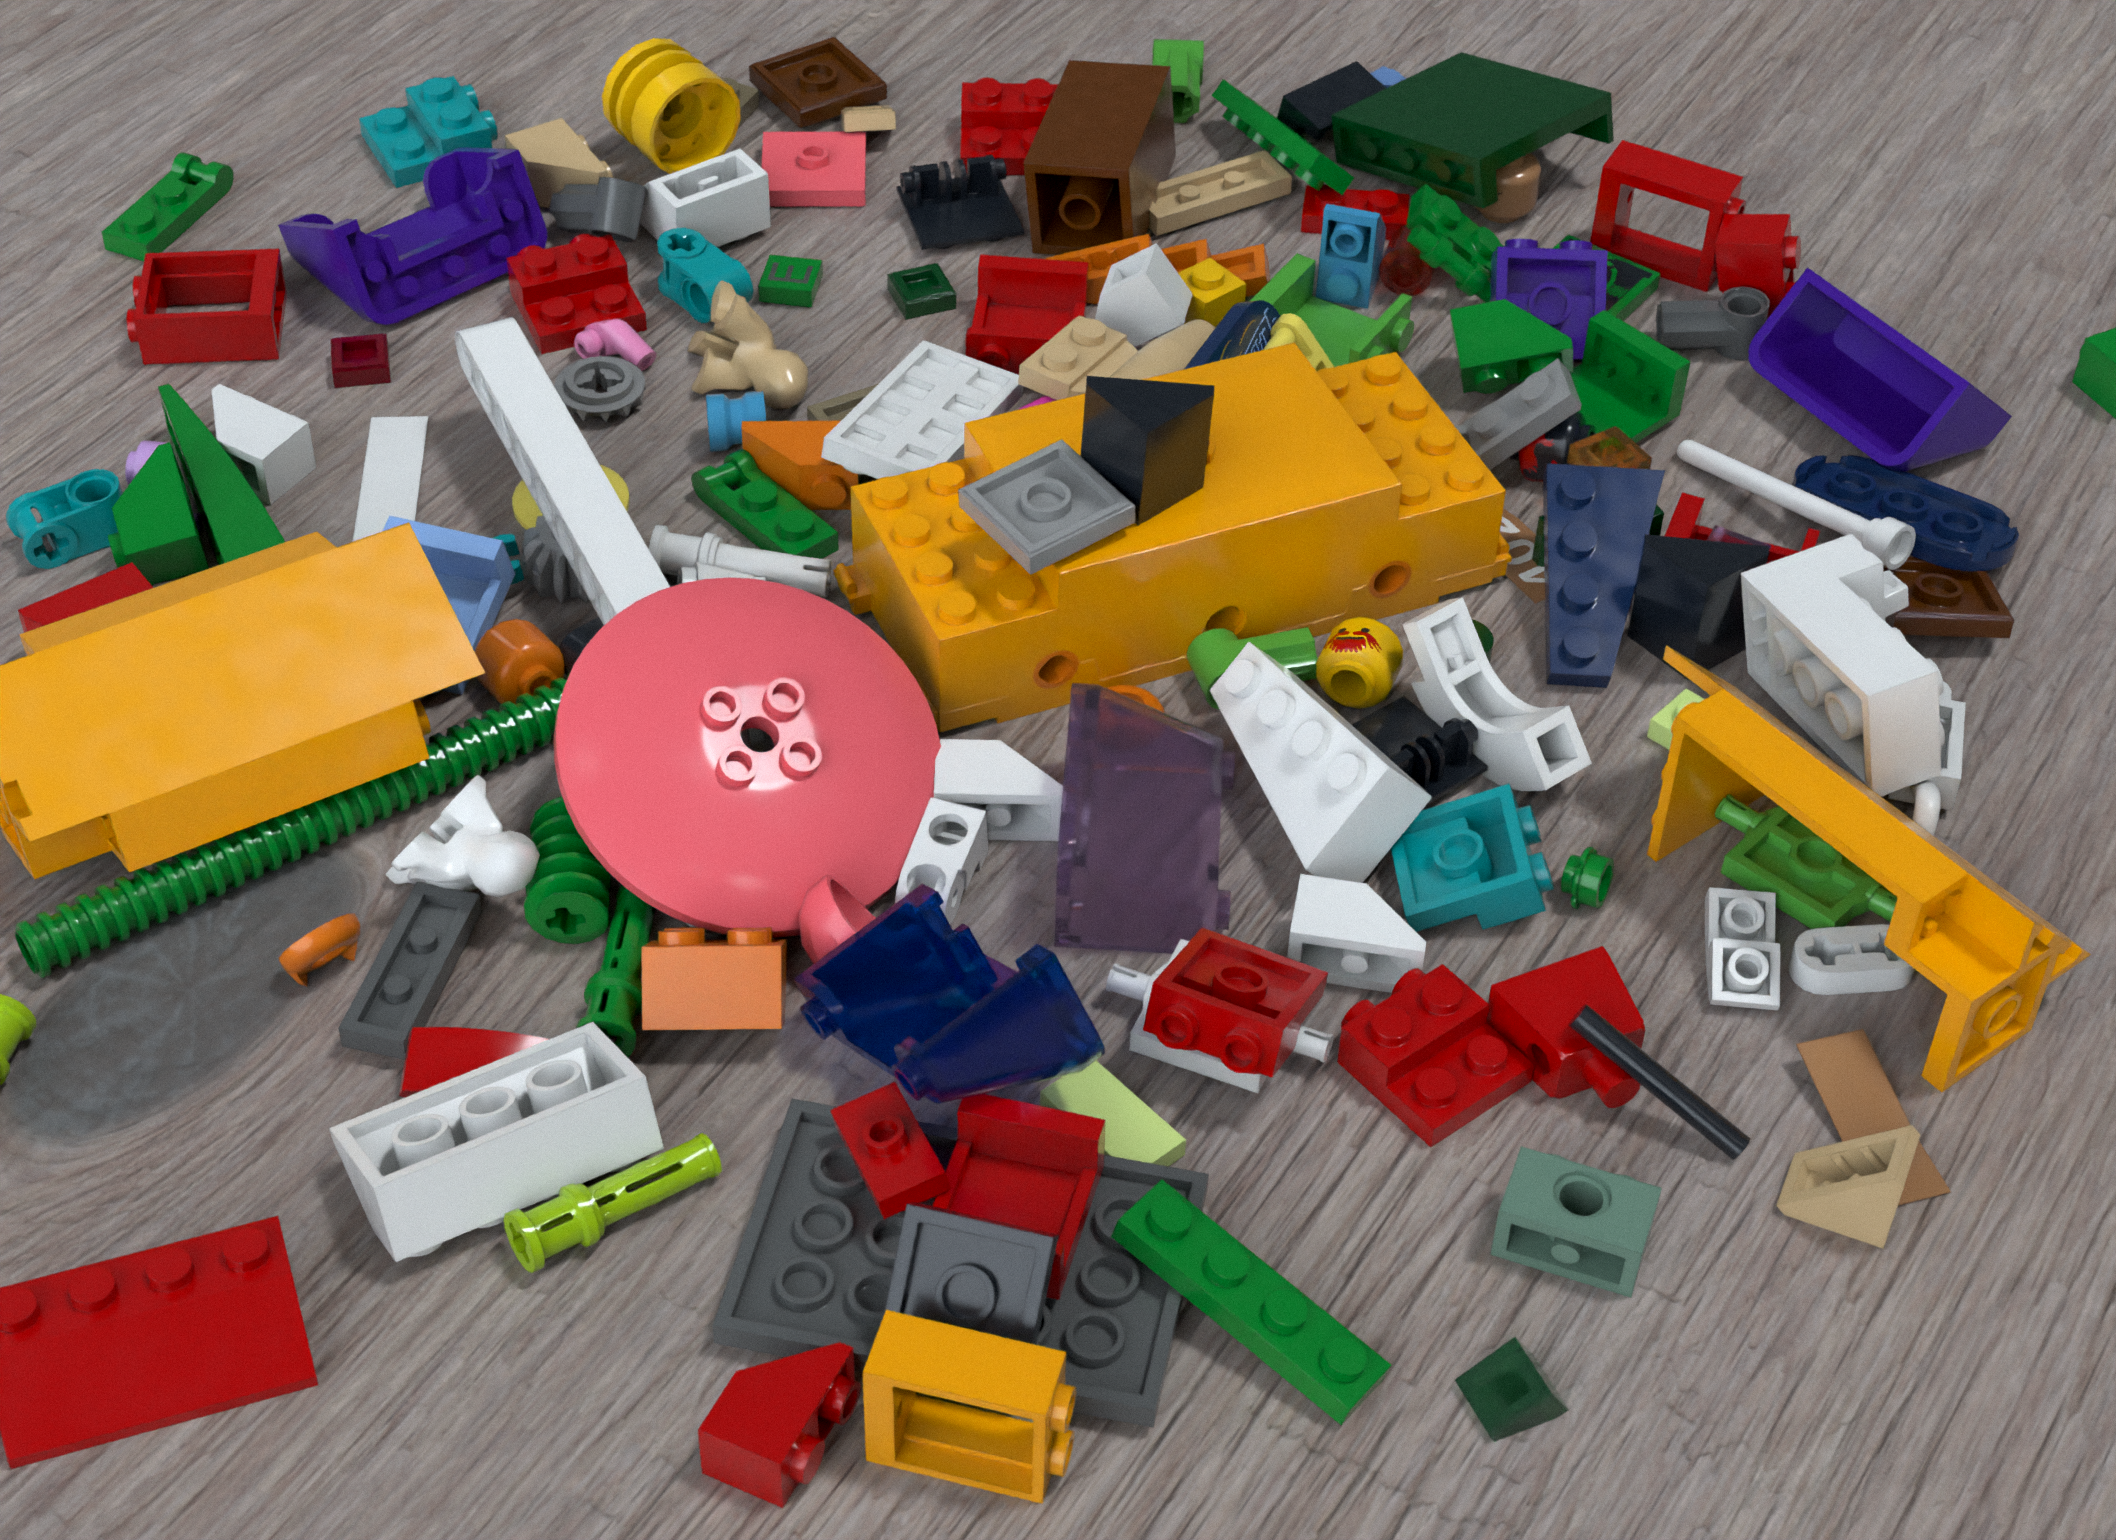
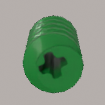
M560 796L543 804L534 813L530 823V840L534 842L540 856L534 876L525 886L524 913L525 919L531 928L544 938L564 944H581L593 941L604 934L609 925L608 907L610 905V896L608 889L611 886L610 873L591 853L577 832L566 809L563 797Z

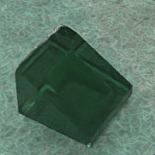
M1516 1337L1455 1379V1382L1490 1438L1495 1442L1554 1420L1569 1410L1535 1356Z

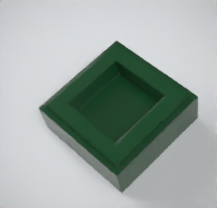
M938 263L887 274V290L905 320L956 309V292Z

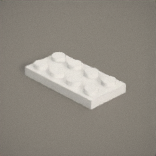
M923 340L824 437L821 458L842 465L849 472L866 474L877 479L932 467L939 463L964 459V423L1007 413L1022 397L1024 386L1018 384L1019 375Z

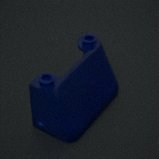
M923 883L794 978L795 983L807 1001L800 1006V1011L812 1030L823 1040L832 1035L839 1042L895 1077L905 1091L916 1101L926 1097L936 1104H942L1081 1073L1105 1054L1104 1044L1054 952L1036 944L1015 960L1019 971L1011 969L984 954L967 925L962 923L953 930L940 908L944 901L939 892Z

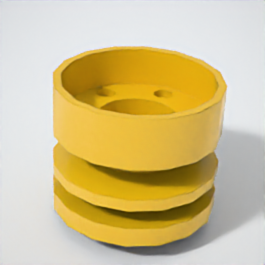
M652 38L634 45L617 60L607 76L602 93L603 114L611 127L624 136L629 143L638 147L640 152L653 164L669 174L725 154L735 139L741 120L740 100L732 86L715 72L705 67L687 49L671 39Z

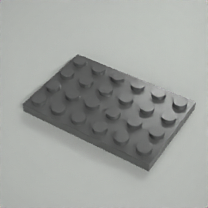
M792 1098L712 1325L713 1340L715 1344L783 1357L841 1342L854 1348V1370L863 1372L884 1316L905 1210L883 1219L835 1127L830 1110L837 1106ZM917 1121L946 1172L958 1140V1128ZM1104 1155V1168L1060 1300L1046 1297L1036 1344L1066 1352L1065 1384L1077 1388L1073 1412L1154 1428L1184 1296L1114 1240L1111 1235L1118 1219L1161 1179L1203 1212L1209 1174ZM936 1196L921 1204L933 1206Z

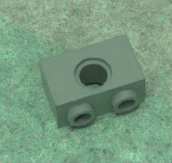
M1521 1146L1499 1208L1490 1255L1631 1298L1652 1231L1662 1188L1640 1182L1627 1175L1613 1174L1569 1161L1556 1154H1546Z

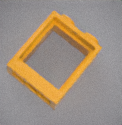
M886 1310L863 1370L866 1461L1043 1504L1051 1476H1065L1074 1444L1075 1433L1072 1430H1068L1074 1410L1077 1388L1065 1384L1066 1352ZM917 1392L977 1407H982L998 1412H1003L1023 1418H1028L1034 1421L1032 1423L1012 1417H1007L966 1406L940 1401L917 1395Z

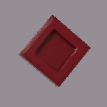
M387 334L331 339L334 388L391 383Z

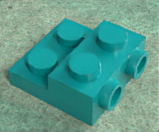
M454 76L431 78L423 84L405 88L408 106L385 108L376 114L359 118L361 136L396 188L422 182L424 171L428 164L440 155L459 147L493 148L492 141L498 139L497 126L490 110L479 112V102L471 84L460 86Z
M1510 784L1422 810L1391 847L1405 917L1408 924L1416 932L1474 914L1477 915L1480 925L1484 930L1546 911L1542 893L1554 890L1553 881L1543 852L1532 854L1530 845L1542 842L1541 834L1531 805L1519 808Z

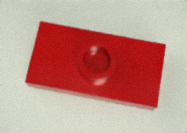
M895 1081L830 1110L835 1127L883 1219L906 1210L908 1203H922L951 1189L946 1172Z

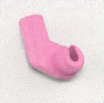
M620 319L591 323L585 327V331L578 333L574 340L575 349L583 359L598 357L599 355L612 356L620 354L624 360L637 366L641 372L647 369L656 359L654 350L627 322Z

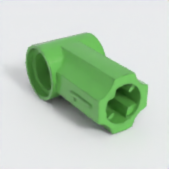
M1153 39L1152 65L1170 66L1174 123H1186L1190 116L1199 113L1200 85H1202L1203 40Z
M1308 627L1240 640L1232 631L1225 628L1212 629L1197 636L1189 645L1186 653L1188 663L1206 701L1211 707L1218 710L1220 709L1210 689L1248 642H1251L1289 669L1300 680L1305 681L1317 678L1316 661L1318 658L1315 640Z

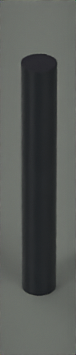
M1587 1004L1582 1006L1571 1019L1568 1026L1732 1160L1737 1158L1747 1147L1751 1139Z

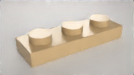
M1266 150L1160 182L1157 188L1156 204L1152 201L1149 209V228L1158 236L1291 194L1292 176Z

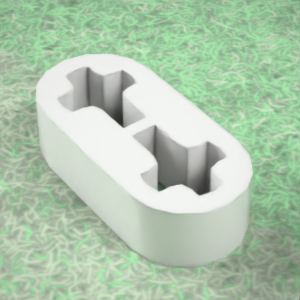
M1885 924L1806 930L1798 936L1789 962V975L1794 983L1805 991L1820 995L1882 992L1902 989L1910 983L1915 969L1884 945L1889 925Z

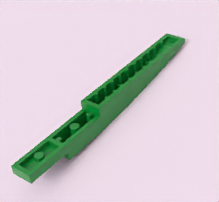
M170 384L158 386L167 431L197 511L201 515L202 524L217 564L221 565L284 543L283 536L240 470L204 423Z

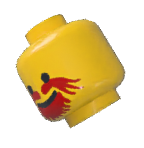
M1365 617L1346 619L1333 628L1316 661V677L1320 687L1332 700L1345 707L1357 709L1374 707L1388 696L1403 666V647L1398 636L1387 625L1375 619Z

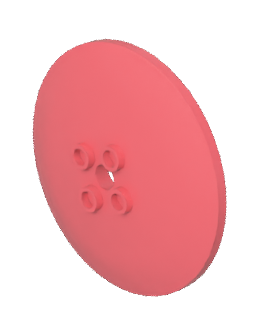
M731 577L702 579L659 590L636 601L607 622L585 646L573 665L561 695L554 730V763L558 785L566 809L577 832L591 853L616 880L652 907L695 927L705 928L706 930L721 934H727V931L732 930V928L772 927V938L801 935L798 916L807 889L827 874L834 876L866 909L886 896L898 884L903 865L930 797L934 798L935 759L941 748L936 722L917 680L888 643L868 625L841 607L802 589L765 580ZM749 728L760 729L771 737L774 748L767 752L753 751L744 744L740 733Z

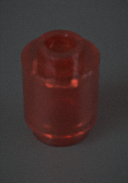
M1404 225L1392 234L1379 266V275L1383 284L1393 293L1415 296L1428 288L1436 268L1433 269L1421 260L1419 256L1420 251L1407 242L1411 231Z

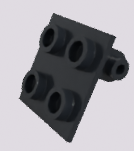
M992 154L967 159V173L963 160L956 159L954 163V178L951 177L947 161H941L939 167L937 163L920 166L913 165L909 167V172L900 173L901 186H896V191L922 250L931 248L947 249L958 244L979 241L993 242L1006 237L1024 235L1022 224L1001 180L1006 179L1007 175L1003 158L994 159Z
M1405 696L1351 724L1432 796L1427 804L1488 770V765L1472 753L1473 742L1478 739V731L1469 719L1459 720L1452 718L1446 721L1442 728Z

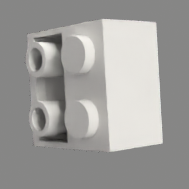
M742 149L734 150L649 181L644 185L647 189L640 224L657 240L667 230L688 228L701 233L706 240L719 247L732 241L742 240L753 233L771 227L768 173Z

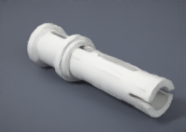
M665 525L655 526L649 544V551L663 574L678 576L680 567L693 568L694 563L699 562L753 575V577H765L766 581L802 589L824 598L829 594L830 589L827 584L831 585L832 559L824 560L723 544L722 537H718L715 533L707 532L703 538L669 532L668 527Z

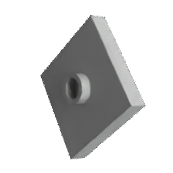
M1063 440L1055 442L958 489L959 507L1030 575L1135 523V505Z

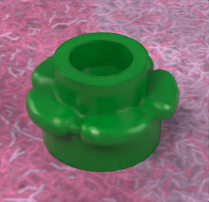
M1587 847L1581 856L1572 854L1569 857L1562 875L1561 891L1572 895L1570 903L1573 909L1578 910L1581 904L1597 909L1603 905L1613 877V859L1598 855L1594 847Z

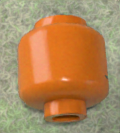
M512 619L493 626L481 637L474 651L485 671V674L477 676L478 681L501 704L506 701L516 704L517 696L524 693L533 696L535 688L542 685L550 688L552 680L560 677L564 678L565 675L564 659L559 647L538 627L527 620Z

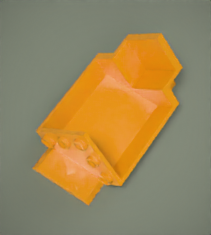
M410 523L396 526L339 547L333 545L316 531L19 634L27 656L0 665V827L3 836L34 880L109 851H113L125 868L132 872L429 759L423 736L431 732L427 713L418 698L485 674V671Z
M1666 645L1663 660L1711 696L1699 703L1692 702L1686 705L1677 714L1672 723L1671 732L1673 736L1667 763L1661 773L1663 782L1657 809L1651 819L1653 828L1647 855L1657 862L1722 822V820H1718L1715 817V812L1720 802L1724 798L1726 799L1728 794L1733 795L1735 799L1747 806L1766 795L1898 897L1884 945L1947 994L1921 1074L1925 1080L1940 1092H1944L2031 1031L2047 985L2091 954L1735 686Z

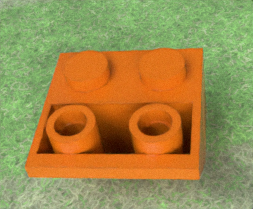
M670 927L664 928V931H658V940H653L642 946V1030L782 1029L785 1024L787 939H772V927L732 928V930L727 931L728 939L705 940V928Z

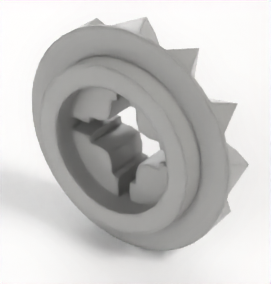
M608 356L585 358L568 365L559 373L554 385L569 413H578L583 422L592 417H601L607 422L608 417L614 414L627 417L631 407L643 404V391L646 390L644 375L637 366L624 359ZM596 384H601L602 389H605L606 392L596 393Z

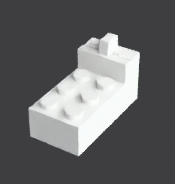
M1852 534L1742 572L1741 586L1748 674L1838 765L1881 797L1941 775V747L1945 744V733L1940 722L1939 695L1944 690L1942 675L1937 665L1931 659H1925L1906 641L1899 629L1896 627L1892 628L1885 621V617L1909 606L1908 586L1893 575V572L1890 570L1883 572V562L1875 554L1865 550L1862 547V543Z

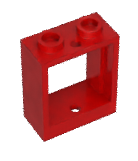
M1622 140L1602 167L1590 242L1597 247L1661 273V278L1708 292L1718 277L1715 242L1724 214H1744L1746 200L1739 198L1743 176ZM1635 188L1710 211L1702 251L1628 228Z
M279 248L145 253L142 275L134 276L133 297L136 308L128 309L127 311L128 337L131 343L139 342L143 365L279 359L287 298ZM250 302L249 310L166 313L167 305Z

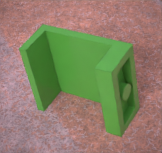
M1298 253L1250 300L1269 302L1275 307L1280 316L1290 313L1300 317L1306 323L1334 367L1369 359L1376 355H1385L1397 351L1403 352L1409 345L1414 332V322L1409 320L1412 296L1402 293L1378 320L1364 316L1313 296L1316 260Z

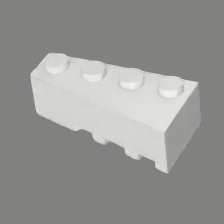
M1251 642L1246 644L1210 689L1213 698L1305 870L1314 876L1363 883L1432 798L1430 794L1293 672Z

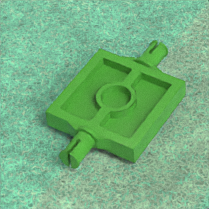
M1728 794L1726 799L1724 798L1716 809L1715 817L1745 834L1744 839L1725 855L1721 874L1749 891L1776 893V908L1810 929L1844 927L1855 916L1869 911L1874 912L1888 922L1891 921L1898 897L1885 889L1884 886L1783 808L1778 806L1759 813L1735 799L1731 794Z

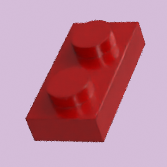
M1306 185L1301 232L1322 234L1324 208L1326 204L1380 213L1386 227L1385 240L1405 242L1410 194L1394 193L1386 189L1373 191L1346 189L1343 195H1341L1328 185H1323L1320 191L1310 185Z

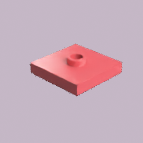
M763 132L761 168L768 173L770 207L865 206L866 132Z

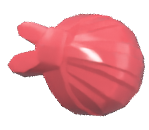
M827 874L807 889L798 916L801 941L812 963L822 971L840 976L870 968L887 972L911 964L929 953L924 944L927 939L919 924L910 922L891 933L834 876Z

